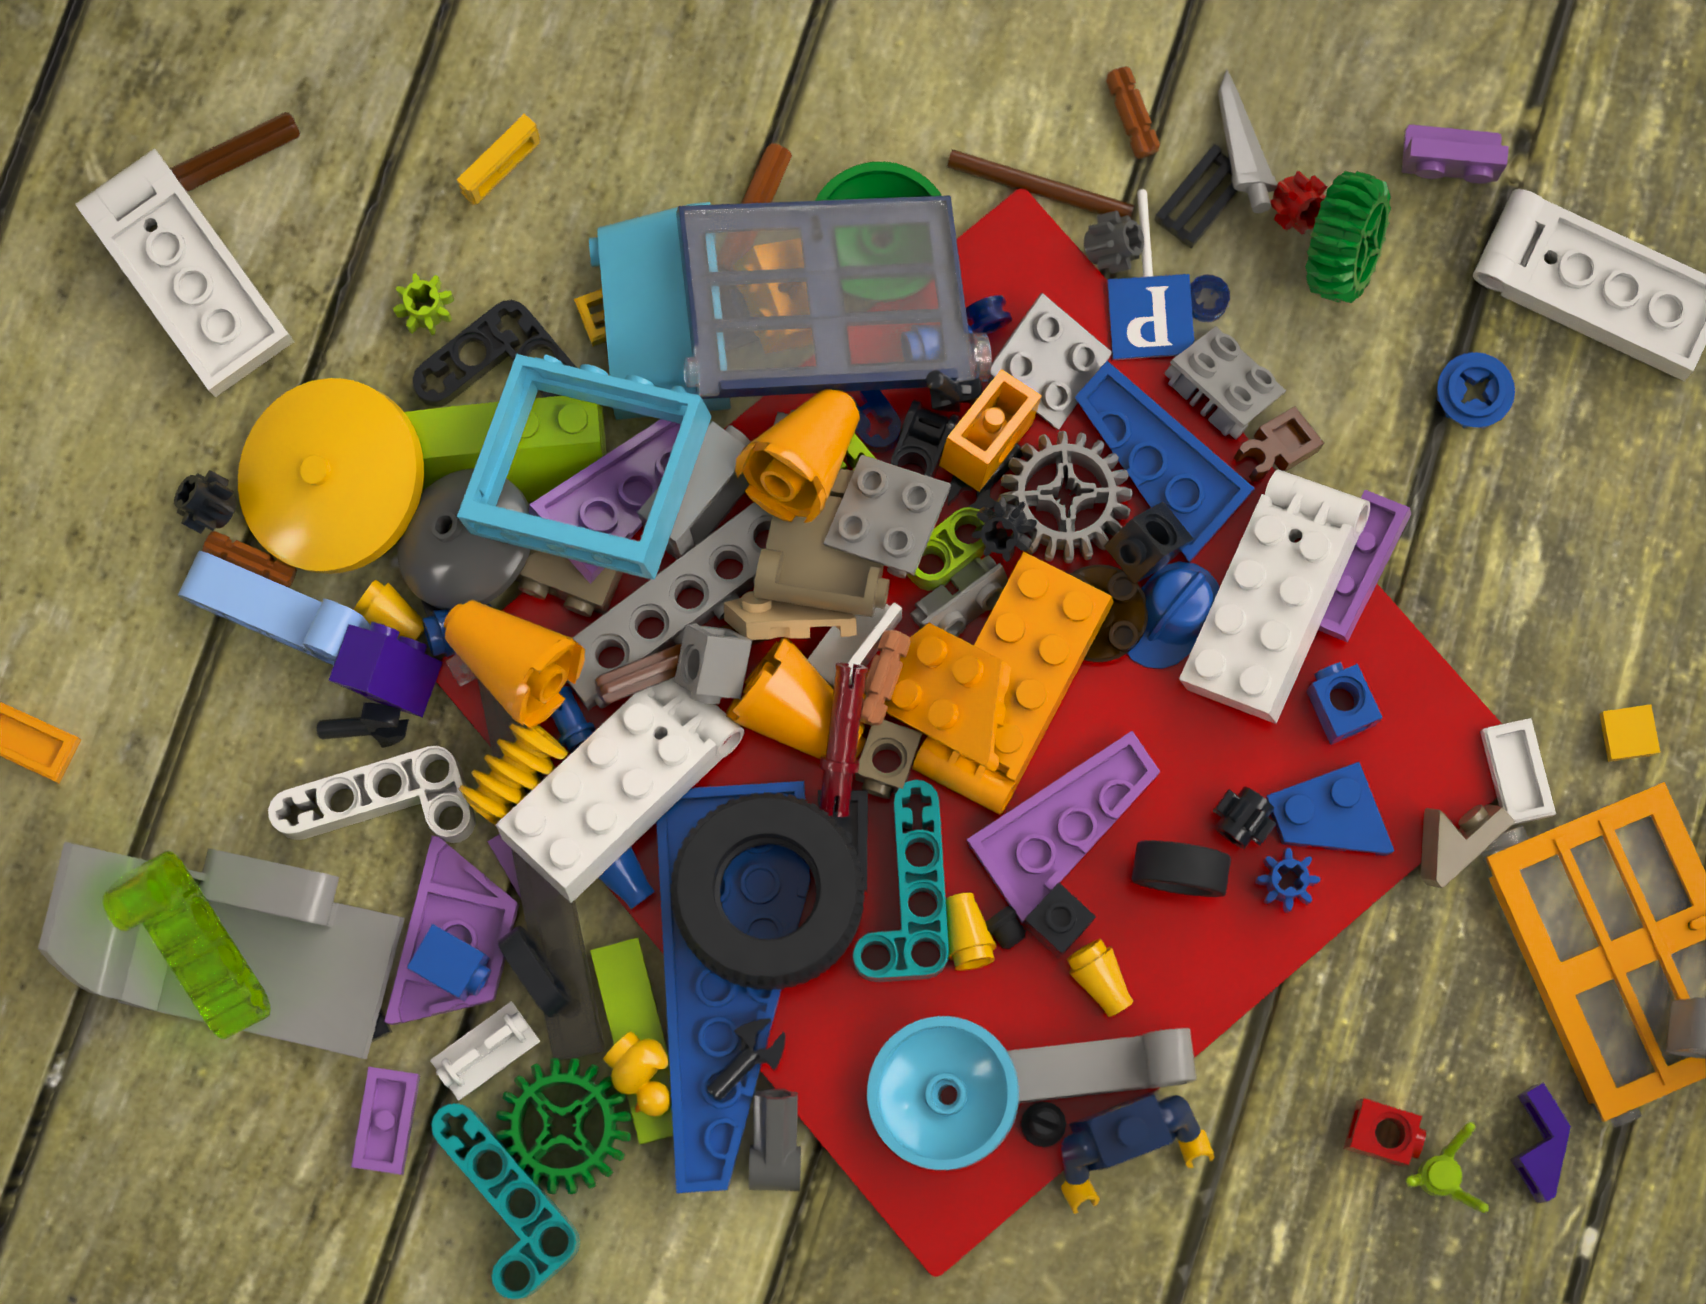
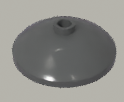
M474 469L452 472L428 486L422 492L418 508L397 544L399 568L407 586L420 599L443 610H451L457 604L462 603L464 605L471 600L483 604L494 600L515 581L530 553L528 548L473 535L459 520L457 515ZM506 478L496 506L529 514V505L523 493ZM453 523L451 530L446 533L447 528Z

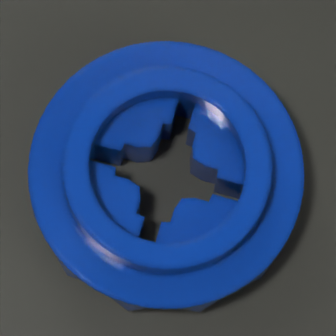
M1471 352L1457 356L1445 366L1437 380V401L1440 402L1444 409L1446 418H1452L1460 423L1463 428L1475 427L1485 429L1501 421L1510 410L1515 397L1514 381L1507 367L1497 358L1485 353ZM1486 379L1489 380L1485 386L1486 389L1482 393L1483 398L1486 400L1485 402H1481L1477 398L1464 404L1461 402L1468 390L1464 382L1468 381L1474 386L1479 382L1483 383Z

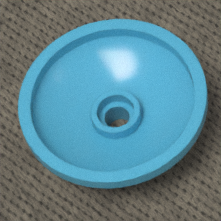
M929 1017L900 1029L881 1048L872 1065L868 1079V1108L879 1136L899 1157L927 1169H960L975 1164L987 1157L1002 1143L1009 1133L1018 1110V1077L1007 1050L986 1029L957 1017ZM947 1086H953L957 1091V1098L950 1105H945L941 1100V1092Z

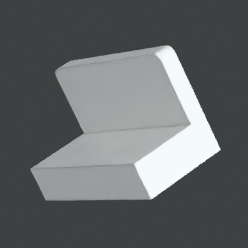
M894 602L891 606L886 604L885 609L876 608L873 617L853 614L856 617L857 635L841 637L840 630L832 626L807 660L833 689L836 677V663H848V667H851L850 684L853 663L867 666L878 651V645L884 631L894 630L902 619V607Z

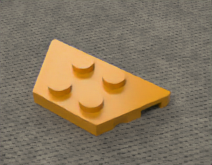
M928 623L910 637L911 643L906 658L900 657L899 661L903 663L891 700H885L884 705L888 707L886 713L995 772L999 766L1000 758L994 753L997 727L1004 726L1006 710L1004 695L1009 687L1011 666L953 634Z

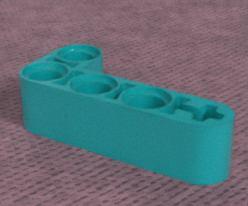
M912 780L904 783L903 789L899 788L895 794L894 822L901 931L874 932L866 934L858 940L854 947L853 962L858 974L868 981L887 982L929 979L940 974L947 964L949 945L939 798L933 786L922 780ZM919 794L921 802L930 803V806L924 807L922 811V829L932 826L933 832L920 829L906 834L902 832V828L909 830L913 828L912 810L902 806L910 803L911 795ZM918 842L928 845L934 854L931 863L924 867L911 865L905 856V852L910 845ZM918 892L929 893L937 903L935 912L927 917L914 915L908 906L911 896ZM924 941L936 945L940 952L939 961L934 966L928 968L917 965L911 956L913 947ZM874 944L885 947L890 955L888 965L877 971L865 967L861 960V954L864 949Z
M457 1103L447 1104L434 1115L432 1121L433 1136L521 1239L494 1265L492 1271L493 1285L496 1291L505 1298H527L538 1291L576 1256L580 1247L579 1233L545 1191L530 1179L531 1175L519 1167L517 1164L519 1161L507 1153V1147L502 1141L497 1140L495 1133L478 1113L465 1105ZM451 1116L459 1119L467 1117L468 1121L464 1124L463 1128L473 1140L478 1141L482 1134L486 1138V1141L472 1147L465 1158L461 1152L470 1148L467 1143L460 1137L453 1135L448 1138L447 1136L451 1129L448 1122ZM488 1151H495L502 1159V1170L494 1179L485 1180L478 1172V1160L482 1154ZM512 1170H514L518 1176H515L512 1173ZM520 1189H528L533 1193L536 1201L534 1211L526 1218L516 1217L510 1209L511 1197ZM553 1227L562 1228L567 1233L569 1239L567 1250L558 1257L550 1256L543 1248V1237ZM515 1261L523 1262L530 1271L529 1283L520 1291L509 1288L504 1279L506 1268Z

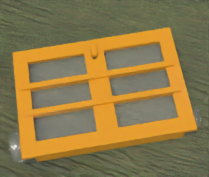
M1665 782L1530 839L1523 825L1501 834L1481 853L1490 874L1488 879L1589 1104H1592L1599 1121L1611 1120L1614 1128L1642 1117L1638 1107L1706 1078V1058L1686 1057L1666 1052L1671 1002L1689 998H1706V872Z

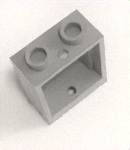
M712 421L707 428L665 549L666 552L677 560L711 535L749 486L743 472L737 478L735 463L737 456L751 441L731 425L724 430ZM659 487L637 512L644 529Z

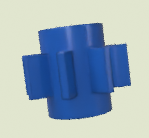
M1287 848L1284 851L1282 861L1279 863L1274 858L1267 856L1263 862L1270 870L1269 874L1255 879L1256 884L1266 885L1269 892L1264 899V903H1271L1274 899L1282 901L1285 913H1289L1292 910L1293 900L1296 898L1308 905L1312 901V897L1305 891L1306 888L1320 882V877L1309 876L1308 869L1306 868L1311 863L1312 858L1309 856L1301 862L1293 859L1291 848ZM1277 870L1284 875L1293 871L1298 876L1294 881L1298 891L1293 887H1289L1285 891L1278 886L1282 877Z

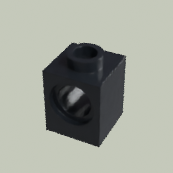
M1161 502L1133 517L1104 547L1131 581L1136 584L1166 566L1194 538L1168 506Z
M1058 883L1024 919L1022 926L1059 959L1092 924L1096 916L1063 885Z

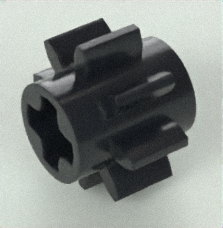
M211 470L207 472L205 477L199 473L196 476L190 475L186 477L179 485L174 498V504L178 508L177 513L184 516L181 524L200 534L204 531L205 527L211 531L215 530V528L220 529L224 527L232 518L236 508V499L232 496L234 491L227 488L229 480Z
M1000 496L994 505L995 512L983 506L976 514L979 520L985 524L977 527L972 533V537L982 538V542L986 546L984 550L985 556L992 552L1002 553L1004 560L1007 562L1014 555V546L1025 552L1033 542L1024 533L1033 530L1037 520H1027V516L1023 511L1025 502L1022 501L1015 506L1007 504L1004 496ZM999 521H1002L1004 529L996 527ZM1005 529H1012L1013 533L1007 536Z
M1244 786L1238 795L1228 789L1213 810L1216 815L1221 817L1215 825V829L1223 837L1240 848L1245 849L1251 840L1260 846L1276 825L1275 822L1268 818L1274 807L1263 796Z

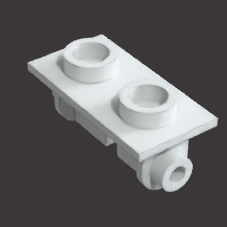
M511 1001L430 1061L436 1068V1073L447 1088L451 1089L455 1097L460 1101L541 1041Z

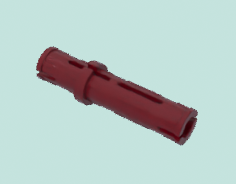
M836 663L826 755L820 758L819 767L824 770L820 805L818 807L827 812L829 816H833L835 796V812H837V817H847L850 815L849 806L853 773L859 772L860 762L855 757L868 667L854 663L850 684L851 667H848V663Z

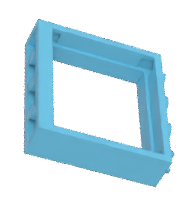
M516 354L457 517L473 535L655 580L712 416L699 395L686 393L682 386H673L671 390L655 387L649 380L636 375H627L625 379L609 376L606 371L593 365L582 364L580 368L563 365L558 359L546 354L544 359ZM538 390L681 424L640 542L496 506Z

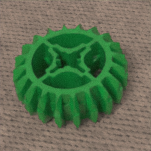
M1344 171L1333 180L1332 185L1327 189L1325 199L1321 201L1318 216L1315 218L1314 229L1310 234L1311 241L1307 250L1308 261L1305 266L1307 271L1306 281L1310 292L1321 295V298L1339 303L1341 301L1353 303L1364 293V289L1370 284L1372 273L1376 272V264L1381 256L1383 243L1386 240L1385 234L1389 225L1388 215L1391 210L1389 203L1391 195L1387 182L1377 179L1371 174L1356 171V173Z
M558 1058L550 1060L551 1075L545 1076L539 1064L532 1065L531 1072L536 1081L530 1085L527 1079L518 1075L514 1081L517 1086L524 1090L520 1097L507 1091L502 1096L506 1102L515 1105L513 1112L510 1113L502 1110L496 1113L498 1120L511 1122L510 1129L499 1130L495 1133L497 1140L506 1141L512 1139L513 1146L506 1148L507 1153L512 1157L520 1156L521 1160L517 1164L524 1171H527L529 1168L534 1170L530 1179L536 1185H540L544 1176L549 1177L547 1182V1193L549 1194L557 1193L560 1179L565 1180L568 1194H576L578 1190L576 1178L581 1176L589 1189L595 1188L597 1183L591 1172L598 1168L601 1174L610 1177L613 1174V1170L604 1162L606 1157L610 1155L619 1161H623L625 1157L621 1150L613 1148L615 1139L623 1142L631 1140L630 1133L617 1130V1123H626L632 1120L631 1113L624 1111L615 1113L614 1110L615 1106L626 1101L625 1094L620 1092L608 1097L606 1092L613 1087L611 1076L604 1078L598 1085L595 1084L594 1081L598 1076L599 1067L591 1064L584 1076H580V1060L576 1058L570 1060L568 1073H562V1065ZM558 1085H575L588 1090L580 1100L577 1099L566 1107L556 1106L542 1093ZM599 1103L603 1111L605 1126L602 1141L596 1149L584 1134L583 1126L586 1118L592 1113L591 1110ZM530 1104H532L542 1116L544 1127L540 1136L535 1140L536 1143L529 1149L524 1137V1119ZM547 1107L553 1113L565 1118L570 1117L572 1114L575 1115L576 1124L571 1126L576 1128L574 1135L581 1141V1145L574 1139L562 1134L553 1138L554 1135L551 1129L556 1128V1126L552 1125L554 1118L547 1112ZM562 1145L571 1146L586 1160L577 1166L563 1169L551 1168L540 1162L547 1153H551L555 1148ZM512 1170V1173H513L515 1176H518V1175L516 1174V1172H515L514 1170Z

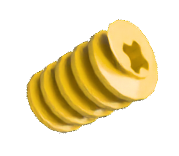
M511 723L509 728L517 740L514 743L500 738L497 740L496 743L504 756L501 759L489 754L484 756L491 771L489 774L475 769L471 772L479 785L476 790L464 785L459 787L468 804L495 826L500 821L499 818L502 819L514 808L512 803L518 804L528 795L524 787L533 790L542 782L536 771L549 775L555 769L549 756L565 759L568 754L567 750L539 725L530 728L527 726L525 728Z

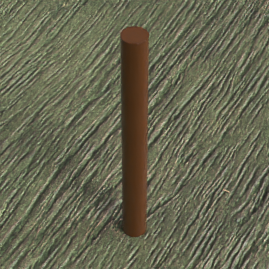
M954 149L951 151L947 168L1015 189H1026L1029 193L1100 215L1118 211L1120 217L1128 215L1131 217L1135 206Z

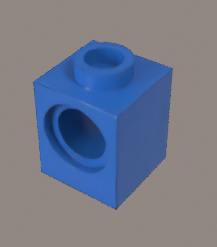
M1339 662L1314 674L1317 681L1313 682L1306 692L1330 745L1376 726L1383 718L1358 664L1344 669L1342 663ZM1334 689L1348 691L1353 697L1354 708L1350 711L1336 709L1330 701V692Z
M434 924L431 925L407 966L415 974L464 1002L470 993L475 996L480 993L491 973V969L485 967L490 960L486 954Z

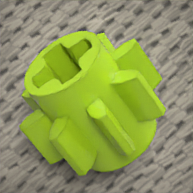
M414 273L412 275L413 282L406 288L396 287V291L403 300V304L395 306L393 308L397 318L410 316L406 325L410 333L413 334L418 327L427 328L431 335H435V326L442 320L445 322L452 321V317L444 305L452 303L454 297L451 291L438 292L441 288L439 276L434 275L429 282L420 280L419 276ZM430 297L433 305L431 307L423 305L418 311L415 303L417 301L425 303Z

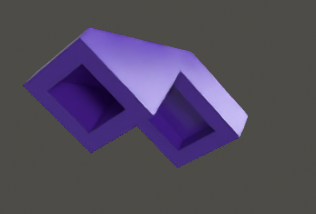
M1543 1082L1533 1085L1517 1096L1544 1139L1510 1159L1537 1203L1548 1202L1556 1197L1571 1129L1570 1124Z

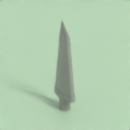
M1226 70L1218 91L1232 171L1231 179L1235 190L1248 193L1253 212L1263 213L1271 208L1268 192L1277 189V183L1270 171L1236 86L1228 70Z

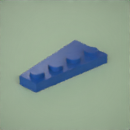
M1108 361L1104 363L1075 396V400L1112 453L1117 454L1119 463L1124 470H1127L1128 476L1148 505L1152 508L1164 502L1194 538L1181 551L1190 563L1252 494L1255 488Z

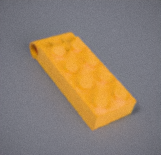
M1023 551L974 646L1011 666L1009 687L1004 695V706L1006 708L1004 726L997 727L994 753L1000 757L999 766L993 772L928 736L916 755L912 769L1001 815L1010 802L1020 779L1114 603L1112 596Z

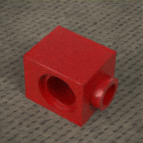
M1365 1098L1357 1100L1343 1149L1400 1167L1408 1166L1411 1157L1415 1159L1420 1157L1424 1146L1426 1130L1420 1128L1423 1116ZM1382 1120L1393 1122L1399 1130V1141L1392 1149L1383 1147L1376 1139V1127Z

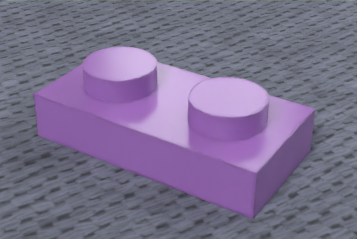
M368 1067L351 1167L404 1175L421 1075Z

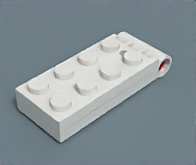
M155 148L76 203L81 214L103 242L206 388L215 397L294 342ZM158 225L156 230L149 232L152 226Z
M1523 189L1512 191L1473 273L1474 279L1489 289L1502 292L1500 296L1685 381L1694 371L1706 345V274L1550 203L1533 192ZM1544 259H1548L1552 264L1546 263Z
M1279 469L1274 472L1267 485L1265 495L1261 494L1179 678L1187 690L1272 723H1277L1356 542L1367 523L1370 513V502ZM1297 538H1301L1299 542L1294 543Z
M675 677L635 693L496 824L502 840L570 903L586 890L722 758L729 755L743 738L744 729L740 725L726 717V713L716 704L692 699L691 691L675 683Z

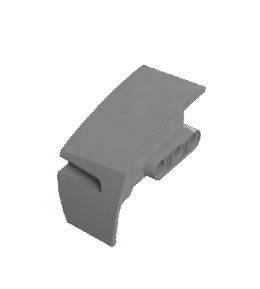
M64 842L38 950L70 982L89 993L116 999L122 1004L367 1059L405 918L334 902L339 877L208 848L203 871L197 872Z

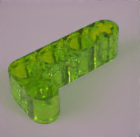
M170 851L163 852L123 874L105 891L103 906L109 920L115 927L124 932L143 924L204 1021L217 1037L225 1040L269 1017L271 1005L264 988L188 869L177 855Z

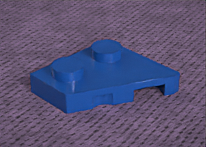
M1360 762L1265 797L1274 807L1271 816L1276 823L1275 827L1284 845L1317 846L1328 850L1370 852L1381 856L1394 852L1393 845Z

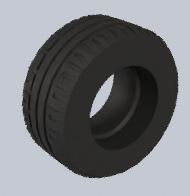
M764 792L761 795L753 793L748 796H739V799L736 800L733 798L725 804L716 806V810L709 811L704 818L697 822L695 828L692 827L689 835L682 842V847L678 850L671 874L670 892L672 909L677 926L686 944L709 970L721 978L745 988L780 990L787 987H795L801 983L804 984L808 980L818 977L819 974L827 971L844 954L857 932L862 917L864 905L863 871L858 853L850 837L847 836L846 831L827 812L819 809L813 803H808L807 800L798 799L792 795L784 796L783 793L771 794V792ZM760 845H777L795 852L809 866L816 884L815 903L806 921L792 933L774 939L752 937L736 928L727 918L720 898L722 878L730 863L742 852Z

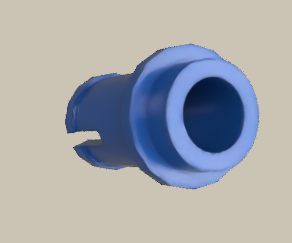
M566 686L559 692L566 699L551 717L561 735L558 742L563 747H567L568 751L572 753L593 734L596 728L593 723H587L572 694L571 687Z

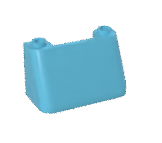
M710 202L692 203V204H687V205H683V206L711 205V203H710ZM678 207L598 227V237L589 238L591 266H600L610 376L625 379L627 375H636L649 380L655 387L671 390L673 386H682L686 393L697 395L676 217ZM704 234L709 274L717 273L715 234ZM710 287L714 320H722L719 287ZM723 333L716 334L720 372H727ZM730 398L702 399L708 411L731 409ZM613 408L616 420L650 417Z

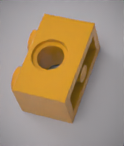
M1001 369L948 435L939 466L980 492L1033 424L1042 395Z

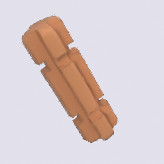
M886 630L880 639L878 650L881 651L880 656H874L865 681L864 694L866 696L862 701L860 722L871 726L881 725L888 708L884 705L885 700H891L903 663L899 661L900 657L906 658L911 643L909 636L899 631Z

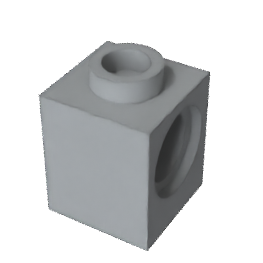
M686 624L674 682L691 691V698L696 701L719 704L721 697L740 699L752 640L731 629Z

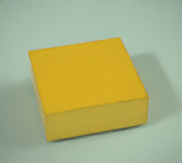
M1651 704L1608 710L1599 714L1608 762L1653 756L1660 753Z

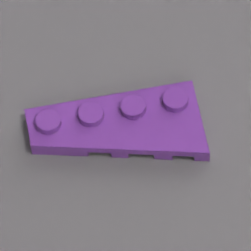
M660 419L529 504L528 513L631 539L643 526L637 512L659 487L681 424ZM569 559L590 584L604 569V567Z
M1131 731L967 839L966 842L1008 905L1017 911L1016 917L1021 924L1159 775L1160 770L1134 732Z

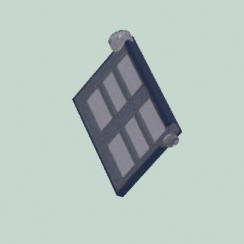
M951 196L678 206L676 217L692 357H685L684 378L686 386L696 387V393L702 399L819 393L824 389L849 392L928 387L925 381L926 376L933 370L942 372L957 383L980 378L981 382L989 380L992 367L989 338L986 333H969Z

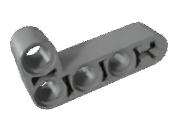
M1190 1028L1155 1031L1136 1037L1007 1051L1013 1061L1018 1077L1019 1103L1192 1083L1197 1080Z

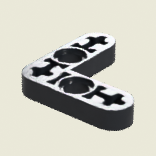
M505 300L496 304L421 363L415 370L412 380L413 388L419 399L426 405L438 407L450 403L508 356L514 362L516 354L529 356L537 348H546L563 365L577 367L527 307L518 301ZM506 314L511 318L521 316L518 323L521 331L528 338L518 352L513 349L521 345L516 335L509 329L500 332L503 328L501 318ZM533 332L538 334V336L530 338ZM469 342L483 344L487 351L485 359L480 364L474 366L464 364L460 360V352L465 344ZM451 357L457 370L464 376L457 380L454 372H452L443 380L445 386L443 392L438 394L434 389L425 392L424 390L428 387L425 378L431 373L439 378L450 369L444 361ZM538 390L542 397L562 396Z

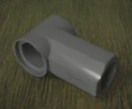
M787 1089L755 1091L753 1101L754 1145H750L749 1190L800 1191L801 1146H797L798 1092L788 1091Z

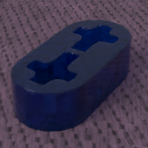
M881 390L860 391V397L865 404L859 407L854 400L860 415L854 433L867 449L872 452L884 453L891 450L898 443L901 432V421L898 414ZM871 412L879 423H884L887 420L891 423L888 426V438L882 439L878 434L872 437L868 435L871 431V423L866 416L868 413Z

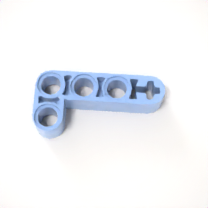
M198 551L178 593L180 598L195 606L333 666L348 625L368 630L370 624L361 614L329 599H323L320 602L203 551Z

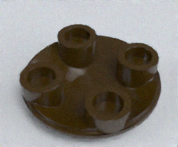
M1090 565L1070 573L1069 575L1111 595L1114 602L1084 660L1107 662L1118 659L1130 652L1141 640L1148 622L1146 597L1138 583L1134 584L1123 570L1109 565Z

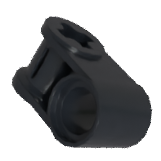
M914 399L902 425L899 441L890 464L898 467L909 463L917 464L924 470V475L935 478L946 439L959 423L960 416L952 414L950 417L923 408L921 401Z

